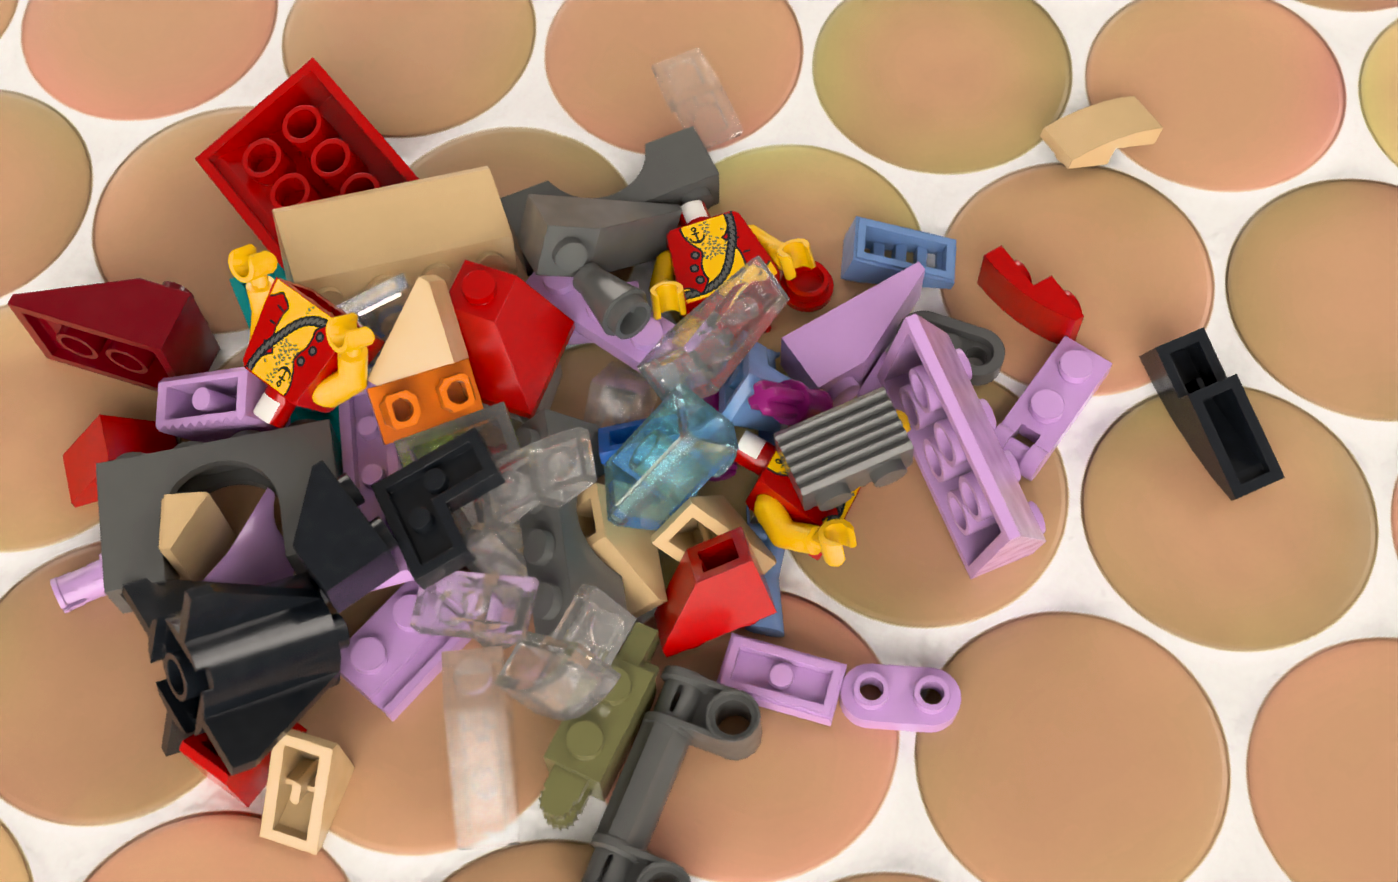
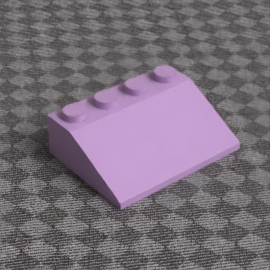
M918 314L905 317L877 377L881 386L886 389L893 407L903 411L908 417L911 430L907 432V435L914 447L913 455L968 575L970 579H973L1029 556L1046 542L1043 535L1046 531L1044 518L1034 502H1027L1018 483L1021 480L1018 463L1009 450L1002 449L994 432L996 430L994 413L985 399L979 400L971 384L972 369L966 354L962 349L954 348L948 333Z

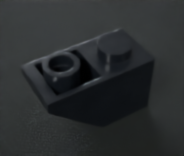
M321 460L313 465L293 548L305 569L339 614L400 572L391 553L399 545L379 516L369 522L358 508L365 503V500L351 478L345 472L336 478L325 462Z

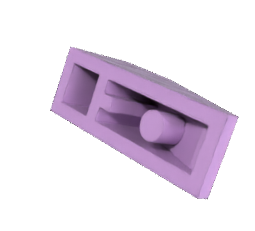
M917 262L782 337L780 365L790 379L801 381L808 389L826 391L831 396L834 407L852 400L860 391V388L881 355L897 334V329L902 319L911 312L919 300L925 268L920 262Z

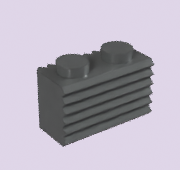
M880 387L773 434L776 451L804 511L811 510L815 506H818L821 511L834 509L847 502L852 497L851 491L856 490L858 487H864L869 482H873L875 487L889 485L902 478L907 473L906 468L913 464L914 447L884 387Z

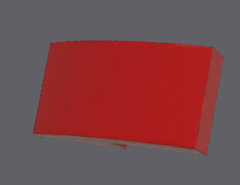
M1002 245L983 256L977 284L1005 313L1033 333L1055 344H1059L1064 336L1074 341L1076 340L1084 315L1077 298L1070 291L1063 290L1052 275L1033 285L1031 276L1024 264L1018 260H1013Z

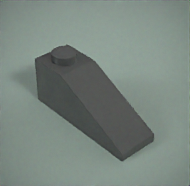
M528 194L517 243L536 275L574 277L582 266L591 262L598 264L607 272H612L656 260L659 254L667 250L666 234L678 227L682 209L677 204Z

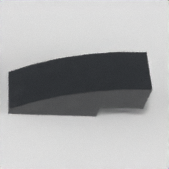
M1204 327L1155 347L1139 356L1155 390L1175 425L1202 465L1231 501L1285 478L1238 375L1235 374L1227 378Z

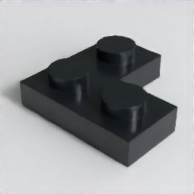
M476 427L371 486L413 579L423 590L477 560L454 512L506 482L483 436Z

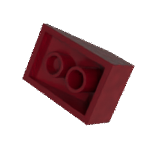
M142 278L19 293L12 294L7 303L46 358L158 392V383L163 378L209 372L220 350V346L209 328V323L205 320L194 300V295L184 286L171 281H164L162 284Z

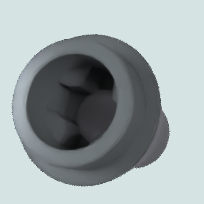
M594 262L585 264L575 274L573 287L582 295L607 335L617 336L620 339H629L641 332L647 325L652 310L651 306L647 303V296L644 291L603 270Z

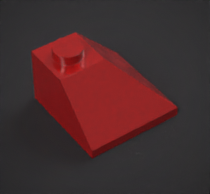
M465 259L449 290V294L469 355V363L483 404L531 419L537 411L572 336L575 322L518 276Z

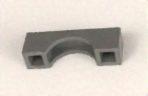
M694 126L646 143L644 165L636 179L626 188L615 194L593 199L677 204L679 206L689 201L701 200L705 203L708 210L711 206L719 203V172ZM549 181L500 198L513 236L514 249L527 277L531 276L534 271L517 242L528 194L577 197L561 191Z
M544 408L509 435L536 642L593 654L630 630L622 576L608 567L592 550L581 530L577 515L578 493L605 474L604 465L601 464L599 456L598 427L596 424Z

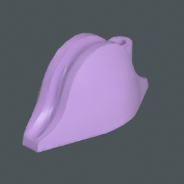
M267 488L228 553L205 577L204 582L264 585L293 576L294 570L285 554L284 538L275 523V493L270 488Z

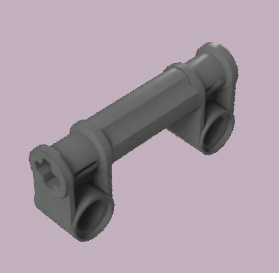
M674 665L665 666L661 675L662 680L665 682L653 711L646 712L642 725L601 822L590 844L594 847V852L581 882H691L684 868L674 862L649 854L646 850L689 745L735 761L746 759L756 752L761 744L762 724L758 703L751 695L742 690L709 680L687 668ZM734 715L742 716L750 723L747 730L737 735L726 734L718 728L724 719Z

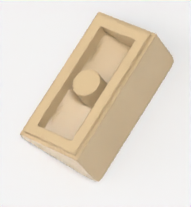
M208 492L164 494V498L161 501L159 550L182 580L203 581L228 553L237 535Z

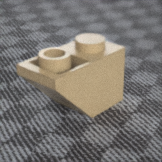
M595 483L579 493L577 497V515L581 530L595 554L608 567L622 576L629 622L667 602L658 548L652 544L650 538L655 532L648 496Z

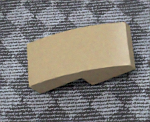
M1128 96L1100 102L1062 117L1044 127L1040 137L1055 153L1057 160L1065 165L1067 169L1107 165L1116 148L1155 144L1163 127L1135 96Z

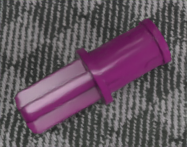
M793 379L784 380L781 383L767 380L758 381L753 385L754 395L748 398L751 409L759 410L763 415L774 417L779 423L789 426L834 408L833 400L826 391L808 389L804 383Z

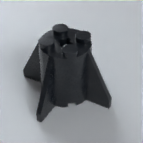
M308 571L264 585L167 579V582L152 583L147 578L123 584L122 594L148 636L150 662L162 660L167 677L165 680L156 682L159 695L167 710L161 746L166 757L180 752L179 748L182 740L193 734L197 736L206 733L231 776L252 769L262 761L329 688L340 683V650L347 648L350 644L349 631L346 622L340 614L330 613L321 596L320 588Z

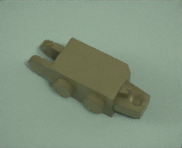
M636 621L621 650L611 645L607 651L598 650L544 755L549 776L544 784L545 790L540 791L542 796L538 799L541 803L539 806L543 810L544 819H547V824L552 825L553 829L559 828L561 831L563 828L568 830L569 826H574V822L579 820L578 814H582L590 796L605 802L637 737L644 715L650 711L657 693L655 680L659 673V667L650 662L660 643L658 630Z

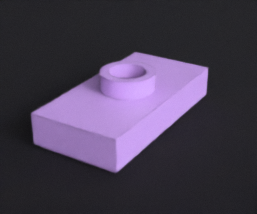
M732 633L717 683L748 693L760 707L831 726L847 664Z

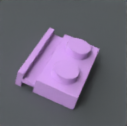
M414 580L405 582L350 638L349 646L340 650V676L373 705L382 710L390 720L394 721L466 646L475 634L471 626L466 622L463 623L454 615L452 610L427 589L423 590Z

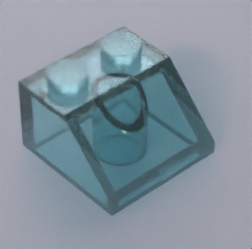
M680 382L604 464L607 520L619 527L657 531L689 497H697L698 491L712 476L715 478L720 477L731 467L739 449L733 422Z

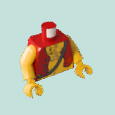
M689 201L680 206L682 209L679 220L681 227L670 230L666 234L667 250L656 257L648 288L651 296L653 317L655 320L661 319V313L665 311H678L682 329L688 332L705 326V320L709 317L714 318L716 321L751 304L754 300H758L762 307L779 302V270L783 271L786 280L790 281L796 277V268L804 266L813 269L816 267L810 243L803 238L782 242L754 224L747 225L738 212L728 211L711 217L703 201Z
M252 244L232 250L228 257L229 268L237 280L246 283L245 286L251 307L250 341L243 357L244 368L267 384L253 413L268 424L284 428L296 406L328 413L334 410L336 406L364 391L368 381V365L376 357L386 341L374 334L369 327L360 324L357 321L358 316L355 312L345 313L311 288L278 277L274 280V278L268 276V274L276 270L278 263L276 257L271 252L263 250L256 253V247Z
M895 409L906 432H909L911 427L907 415L903 411ZM746 430L730 460L759 476L745 503L754 512L755 517L772 544L781 549L806 553L817 561L823 556L824 561L833 567L841 565L845 561L842 545L850 548H855L857 545L854 528L845 518L861 487L851 491L852 497L834 509L821 511L818 506H815L811 510L804 511L775 445Z

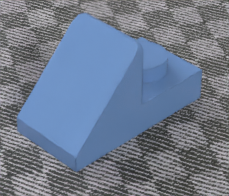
M747 337L719 380V419L728 425L776 432L782 424L774 419V417L765 416L761 411L751 409L748 398L754 395L753 385L758 381L767 380L781 383L790 378L768 365L767 347L750 337Z

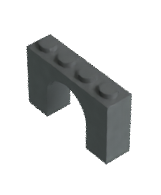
M301 419L284 428L263 432L244 430L235 433L231 438L206 443L187 441L169 450L148 454L129 452L118 456L115 460L96 463L104 593L124 614L133 612L122 594L123 584L147 578L152 583L167 582V579L180 580L178 573L159 550L161 501L164 498V494L208 492L210 494L221 488L234 485H250L265 490L270 488L275 493L280 503L286 558L296 575L306 572L307 570L293 548V542L312 466L323 460L336 478L343 474L341 444L330 420Z

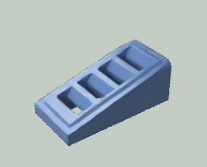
M856 216L843 241L841 279L879 284L911 265L920 262L925 268L922 287L951 289L955 284L957 240ZM865 249H870V253L865 252ZM885 250L892 251L891 258L884 257ZM907 252H914L913 263L906 262ZM927 254H935V268L927 267Z

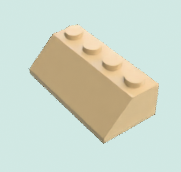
M488 166L272 209L286 280L315 290L347 314L355 312L359 323L400 314L418 276L436 274L445 279L449 291L465 259L518 276L513 236Z

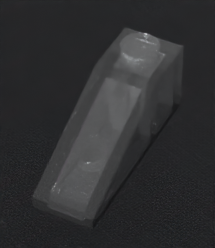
M760 255L752 258L663 335L637 368L669 411L716 394L790 298Z
M495 646L441 652L443 707L457 848L459 851L519 845L520 827L511 671L503 647Z

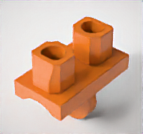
M468 358L366 389L383 445L485 414Z

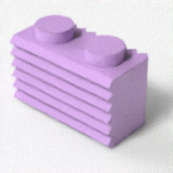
M244 367L163 378L158 383L155 427L159 432L206 443L231 438L235 433L244 430L263 432L279 429L261 420L253 413L267 384ZM291 417L289 418L285 427H288L290 425Z

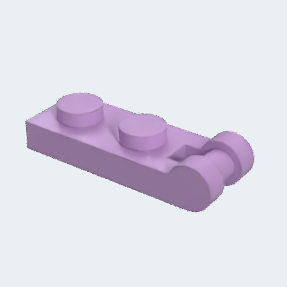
M1067 336L1063 337L1005 419L994 430L1002 449H1007L1013 454L1018 463L1021 476L1029 481H1032L1109 374L1113 364ZM1019 433L1035 444L1030 448L1016 440L1015 437Z

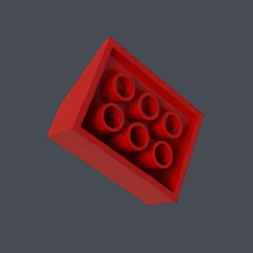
M314 57L194 158L263 245L276 257L277 262L283 269L284 265L272 209L419 180L416 174Z

